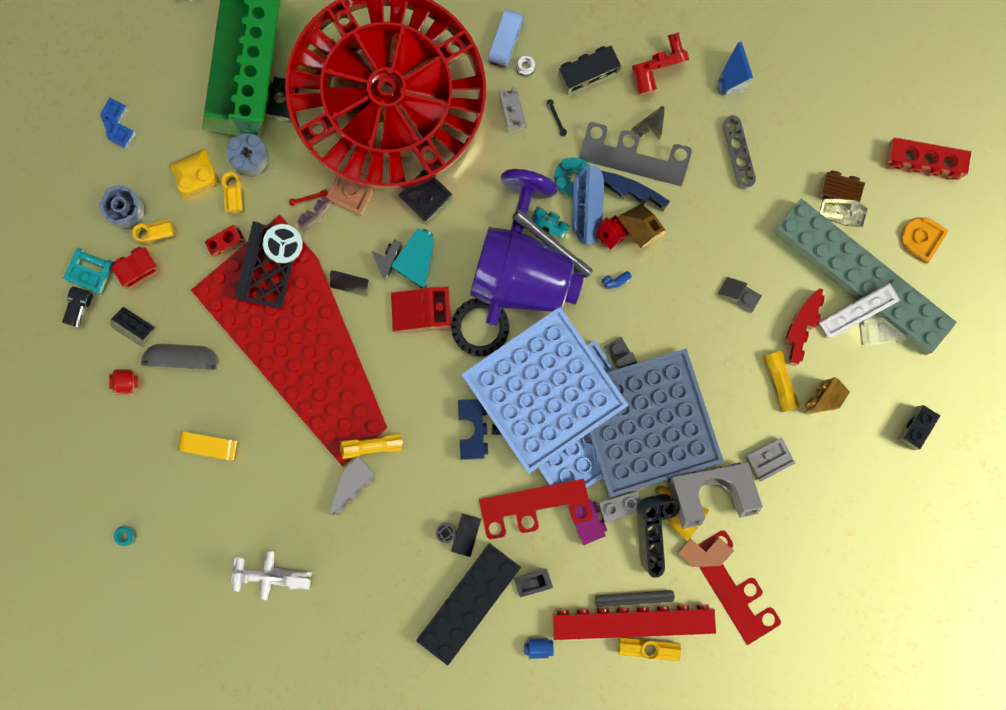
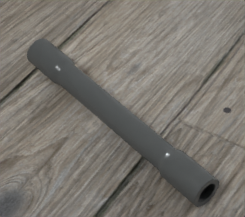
M518 209L513 214L512 219L523 228L529 230L543 243L572 258L574 269L578 273L584 274V278H587L592 273L593 269L573 255L522 210Z

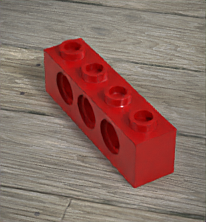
M894 137L888 144L885 165H890L893 169L907 168L914 173H921L923 171L929 172L931 176L945 175L949 176V179L960 180L968 174L972 151ZM905 153H909L912 156V160H908L905 157ZM925 156L931 159V164L925 161ZM944 160H948L950 162V167H947L944 164Z

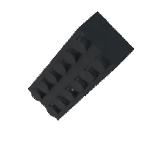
M489 542L417 638L416 642L448 666L521 569V566Z

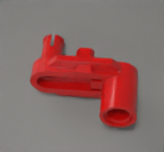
M679 32L667 35L672 51L670 55L666 56L665 51L652 55L653 60L632 66L639 94L657 89L653 70L690 60L688 51H685L682 47Z

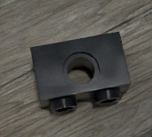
M274 77L273 83L270 82L268 93L270 97L266 103L265 112L269 119L292 123L286 98L284 102L277 103L279 97H286V79ZM294 88V93H298L299 88Z
M924 405L917 406L898 436L897 441L912 450H920L941 415Z

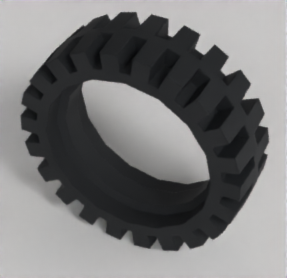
M472 298L462 303L454 313L451 323L452 336L460 349L467 354L480 357L488 356L502 347L509 334V320L503 308L498 320L500 328L496 339L488 345L475 346L463 337L461 323L464 316L471 310L477 308L489 310L490 304L477 298Z

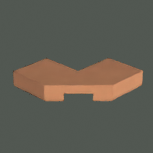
M718 537L704 551L690 538L677 554L692 567L721 566L734 550Z

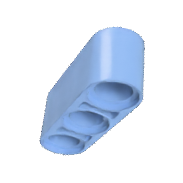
M505 9L490 50L488 61L507 67L523 22V14Z

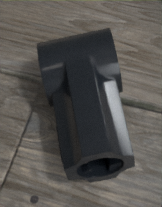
M72 286L67 295L68 305L62 323L80 328L85 311L92 303L93 292Z

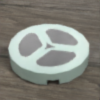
M275 225L266 232L263 238L265 254L276 263L293 262L302 251L303 241L301 235L290 225Z

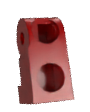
M231 225L205 241L211 257L219 256L236 246L246 243L240 228L235 225Z

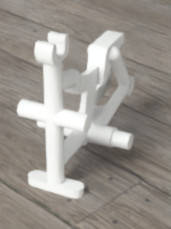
M267 551L263 571L244 569L245 558L238 556L234 558L232 591L240 592L242 582H258L262 579L260 599L268 600L271 584L287 586L290 590L310 589L311 580L302 577L312 576V572L275 568L274 551Z

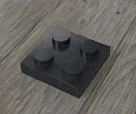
M423 169L415 179L426 176L425 170ZM434 177L427 182L405 188L398 197L427 223L453 197V194Z

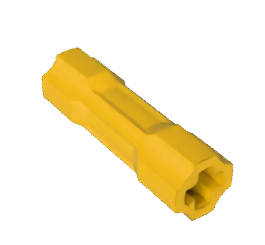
M782 351L766 355L765 359L779 395L778 399L782 411L786 412L799 408L800 405L793 390Z
M400 433L372 439L340 441V451L343 459L359 457L362 454L402 451L403 446Z

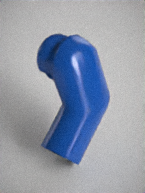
M626 271L614 280L608 275L602 279V283L607 289L620 287L630 281L632 275Z

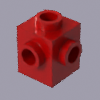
M616 215L610 219L608 217L603 219L598 224L600 228L595 232L601 242L610 250L619 245L630 234Z

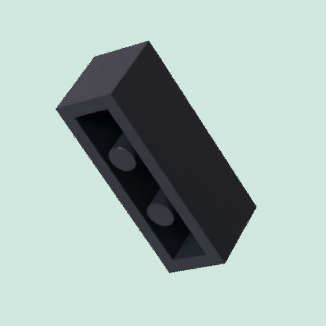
M612 45L608 47L601 46L595 50V53L590 55L584 54L575 62L571 63V61L562 64L558 75L569 95L620 72L621 64Z

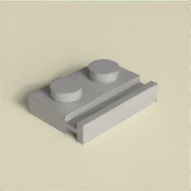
M782 438L746 456L759 482L795 464Z

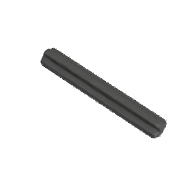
M672 590L599 595L595 597L597 607L673 602L675 600V594Z

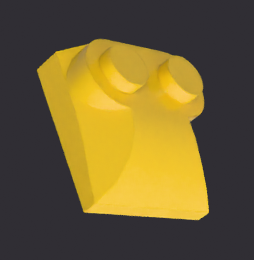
M205 149L169 164L177 182V187L184 199H188L220 184Z

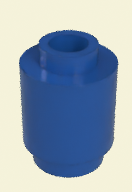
M548 638L528 639V643H524V654L528 655L529 659L549 658V656L554 655L553 640H548Z

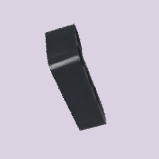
M667 494L646 497L637 504L641 566L653 578L660 577L665 571L662 520L673 518L680 511L679 504Z

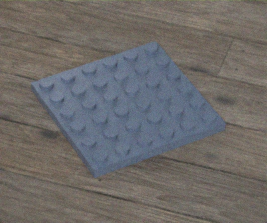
M687 348L607 372V375L629 405L589 433L609 498L671 479L679 473L684 475L724 462Z

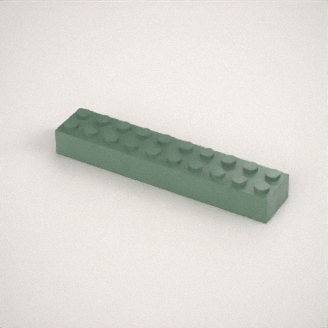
M802 198L772 232L856 300L890 282L900 301L875 315L925 355L933 353L957 323Z

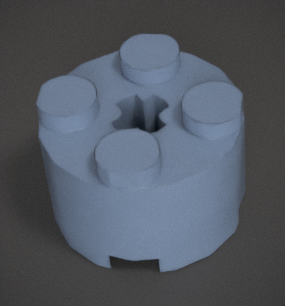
M243 133L229 141L227 157L229 163L238 173L254 177L261 174L267 164H269L270 155L268 149L256 135Z
M122 185L112 186L105 190V194L101 202H99L100 212L105 219L120 228L133 227L143 219L144 203L133 190Z

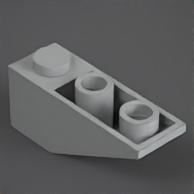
M357 457L343 470L329 515H339L346 508L344 506L349 500L354 501L361 494L359 490L363 486L367 488L375 481L373 477L376 473L361 457Z

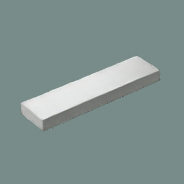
M889 282L820 320L819 323L830 339L900 301V298Z

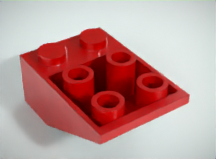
M430 287L391 293L393 332L451 329L449 287Z

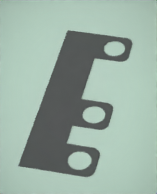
M595 122L588 124L580 159L682 186L692 153L690 147L680 144L673 145L669 160L665 161L636 153L640 136L637 133L626 130L622 131L615 148L604 145L608 130L607 126ZM593 127H600L603 134L599 139L591 137L590 130ZM631 135L634 137L635 143L632 147H625L622 140L624 136ZM677 149H684L687 152V157L683 161L675 159L674 153Z

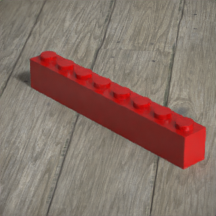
M698 604L697 608H689V605H677V609H669V606H657V610H649V607H637V611H629V607L617 608V611L609 612V608H598L597 612H589V609H577V613H569V610H557V614H553L554 640L716 634L715 609L709 608V604Z

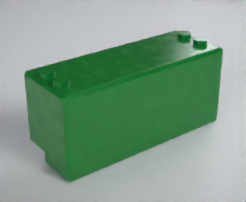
M220 0L202 123L203 130L237 136L243 133L259 136L265 118L281 0Z

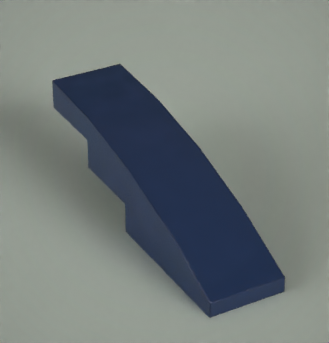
M601 170L604 186L624 200L629 194L643 205L649 200L663 212L668 207L670 201L647 186L624 176Z

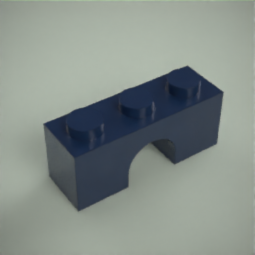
M478 399L458 400L459 421H470L475 426V432L471 438L460 440V460L485 459V455H488V443H484V435H487V423H483V415H486V410Z

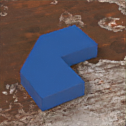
M109 97L101 112L107 138L109 141L127 149L136 133L119 124L128 107Z

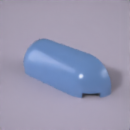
M596 166L583 167L574 180L572 228L573 232H576L580 238V242L586 245L592 244L598 238L595 232L600 228L598 224L602 221L604 178L601 170Z

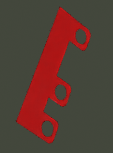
M584 479L479 499L488 539L501 538L506 535L503 520L505 516L516 514L519 531L521 533H528L539 528L536 510L569 504L572 521L575 523L592 519ZM581 505L587 509L586 517H576L574 511L577 506ZM530 516L533 518L534 525L532 528L526 529L522 526L521 521L523 517ZM493 522L501 525V532L498 535H493L489 531V526Z
M723 530L698 544L706 551L717 537L723 536L727 539L728 546L733 548L732 540L727 532ZM723 564L721 566L699 567L747 645L781 624V620L773 608L769 607L755 616L748 606L749 603L759 598L763 593L756 579L749 578L736 586ZM747 584H754L757 588V593L752 597L747 596L744 592ZM767 613H771L775 617V623L772 626H766L762 621L763 616Z

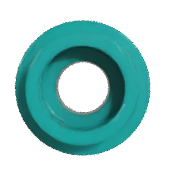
M128 526L119 527L114 533L115 542L120 546L130 545L134 540V531ZM124 532L128 535L126 540L122 538Z

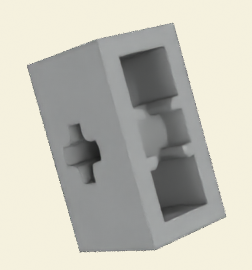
M638 491L599 502L598 506L603 521L608 522L637 513V504L640 501Z

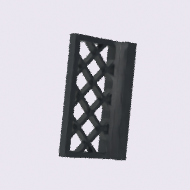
M253 221L235 300L282 310L293 262L283 267L276 263L279 269L269 275L264 265L271 260L267 259L261 262L258 252L264 249L263 246L260 247L261 241L263 243V231H268L271 226ZM262 267L267 276L257 282L253 274L256 269ZM281 271L285 280L282 284L276 286L271 277ZM269 278L275 288L264 293L259 284ZM258 286L263 295L257 299L249 298L250 289ZM277 290L281 296L279 304L271 303L267 295Z

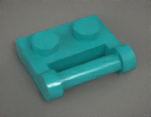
M77 248L63 279L101 294L112 272L111 266L114 265V262L103 260L86 253L84 249ZM82 259L102 267L103 270L100 273L80 265L79 262Z

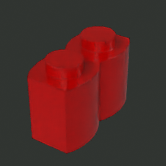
M146 247L133 249L131 255L126 258L120 257L116 259L114 265L111 266L122 287L125 289L132 287L159 270L158 265Z

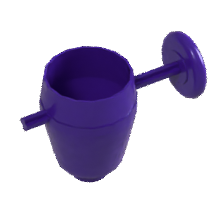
M508 169L501 174L502 184L509 190L520 194L516 211L520 209L526 215L531 197L546 199L557 194V185L550 178L537 172L525 169ZM514 219L511 230L488 228L470 296L490 304L485 323L491 326H497L502 307L554 311L562 308L565 302L575 305L583 284L584 274L574 272V261L572 258L523 234V227Z

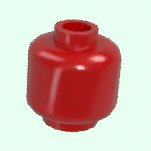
M115 369L112 374H109V390H113V393L116 395H130L134 392V388H138V376H134L131 369Z

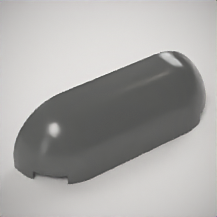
M155 344L144 352L141 366L219 370V359L212 349L205 346Z

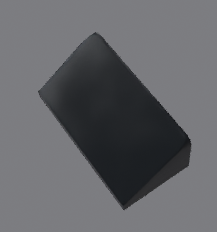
M334 270L330 272L331 288L361 296L368 295L371 285L368 279Z
M122 307L111 318L110 326L114 330L141 347L145 345L155 330L154 326L125 307Z
M462 513L451 552L471 557L481 518Z

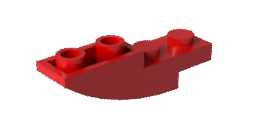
M819 288L806 299L790 323L784 344L791 345L788 359L789 365L796 366L804 359L805 351L802 350L803 344L807 342L809 331L806 330L815 328L820 322L821 314H818L819 307L823 306L825 295H822L823 289Z

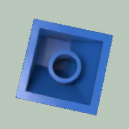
M742 41L737 43L718 80L719 89L724 92V96L747 90L753 80Z

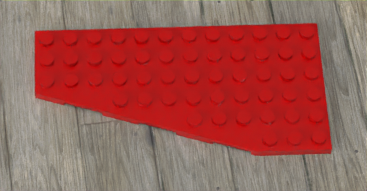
M279 214L267 226L273 227L279 224H289ZM267 230L263 231L262 238H264ZM303 241L302 251L292 264L282 310L246 301L235 300V295L248 242H246L192 288L191 292L340 465L344 467L354 457L342 458L340 441L377 438L388 427L320 261ZM264 249L258 252L261 262L269 259ZM272 260L264 265L269 275L279 269ZM279 263V264H280L281 267H283L284 265H286V264H288V263H282V264ZM262 267L256 269L253 274L257 282L267 276ZM281 271L271 277L276 286L282 284L285 280ZM269 278L259 284L264 293L275 288ZM258 286L250 289L248 297L257 299L263 294ZM277 290L267 295L271 303L279 304L281 296Z

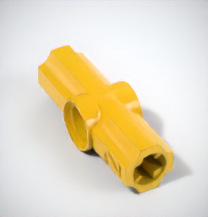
M621 637L619 641V655L680 661L681 643ZM653 644L655 646L652 654L645 653L646 645Z

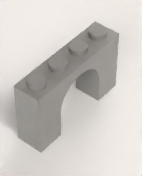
M738 462L724 468L716 466L708 471L700 469L686 475L679 473L676 477H672L669 483L672 498L680 506L678 517L682 529L701 526L705 520L699 499V490L707 485L721 486L731 494L739 518L757 515L763 508L748 463L741 464Z

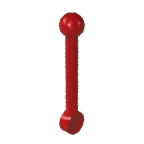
M325 189L306 197L290 199L289 204L295 206L296 203L320 196L325 197L328 195V191Z

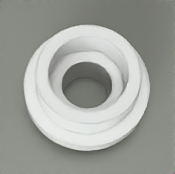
M521 56L516 62V69L520 74L529 75L535 69V61L530 56ZM527 63L529 67L523 68L522 65Z

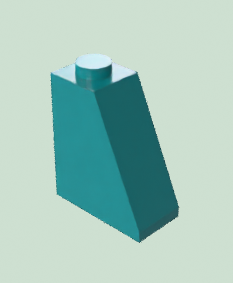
M417 228L391 265L394 271L421 289L427 288L435 245L433 234L425 228L423 230Z

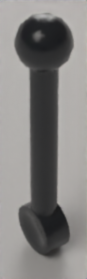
M549 99L547 100V105L551 108L559 126V134L565 137L567 130L561 124L554 108V101Z

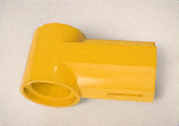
M233 172L225 173L222 177L225 212L243 211L242 181ZM236 178V184L229 187L228 180Z
M170 219L146 225L138 224L133 228L132 235L140 244L148 245L152 241L174 236V231ZM141 231H147L145 238H139Z

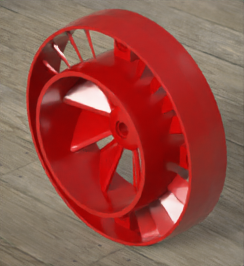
M336 0L315 15L297 38L287 65L285 91L287 106L295 131L308 152L322 166L338 177L362 187L395 190L413 187L429 181L450 168L463 155L475 137L484 112L486 78L480 53L471 35L453 14L435 1ZM384 6H391L390 22H384ZM368 8L371 23L359 26L351 12ZM406 9L413 10L409 26L403 24ZM428 16L434 22L427 33L423 34L420 32V29ZM342 18H347L349 23L342 25L339 21ZM331 23L334 24L342 37L336 44L322 31ZM445 30H448L453 35L439 45L434 43ZM311 44L328 56L324 58L307 48ZM391 44H395L391 68H388ZM455 45L459 48V51L451 52L449 47ZM361 49L375 71L372 73L353 52ZM467 55L475 76L452 80L448 65ZM425 61H428L426 64H424V65L421 66L420 68H418V69H416L415 71H413L412 73L408 74L409 72H411L412 70H414L415 68H417L418 66H420V65H421L422 63H424ZM299 65L320 71L321 75L298 70ZM336 76L365 83L367 88H330L333 77ZM388 85L392 90L389 93H384L381 88ZM294 88L320 89V93H294ZM452 90H477L478 99L452 98ZM369 99L371 103L341 130L336 119ZM323 106V114L300 127L296 111ZM398 106L402 108V110L414 124L416 129L422 135L423 139L417 136V134L415 133V131L413 130V128L411 127V125L409 124V122L407 121V119L405 118V116L403 115ZM450 107L476 113L475 121L471 122L448 114ZM385 110L382 147L377 149L374 146L381 111ZM444 124L466 134L468 138L465 143L442 130ZM315 126H322L324 130L322 133L316 134L313 132V128ZM335 133L339 141L322 158L314 150L313 146ZM435 138L454 155L446 163L432 143ZM352 150L353 153L343 172L337 170L338 166L348 151ZM430 152L434 155V159L427 161L423 158V155ZM415 155L427 175L406 181L401 160ZM365 158H368L370 163L364 181L359 179ZM383 161L389 162V183H382Z

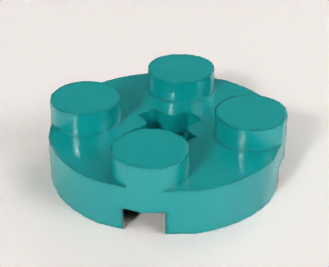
M576 157L565 158L558 164L554 174V181L562 194L573 197L574 182L571 181L568 175L573 172L579 175L583 167L590 166L583 159Z
M538 206L531 216V219L539 227H546L549 229V233L558 237H564L570 228L567 223L559 220L560 216L552 211L548 214Z

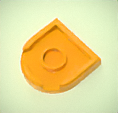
M916 218L904 226L901 233V241L904 248L910 254L928 264L949 230L929 218Z

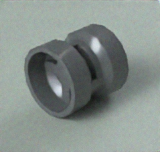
M450 523L440 524L436 529V537L442 543H449L456 536V529Z

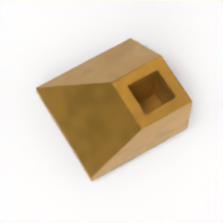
M643 204L618 216L640 248L665 235V228L657 217Z
M836 377L821 381L816 388L818 393L814 398L811 397L805 405L807 409L804 413L809 415L839 409L850 391Z

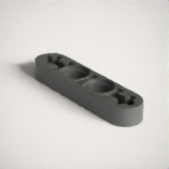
M730 115L723 122V131L736 181L741 189H750L755 184L756 176L740 118ZM730 121H732V123L737 124L734 127V132H739V134H733L732 136H729V134L731 135L733 133L732 127L727 126ZM735 138L740 139L742 146L735 148L732 146L731 141ZM738 157H744L747 161V164L745 166H739L736 162V159ZM749 169L745 173L746 177L751 179L748 184L742 182L744 172L739 173V171Z

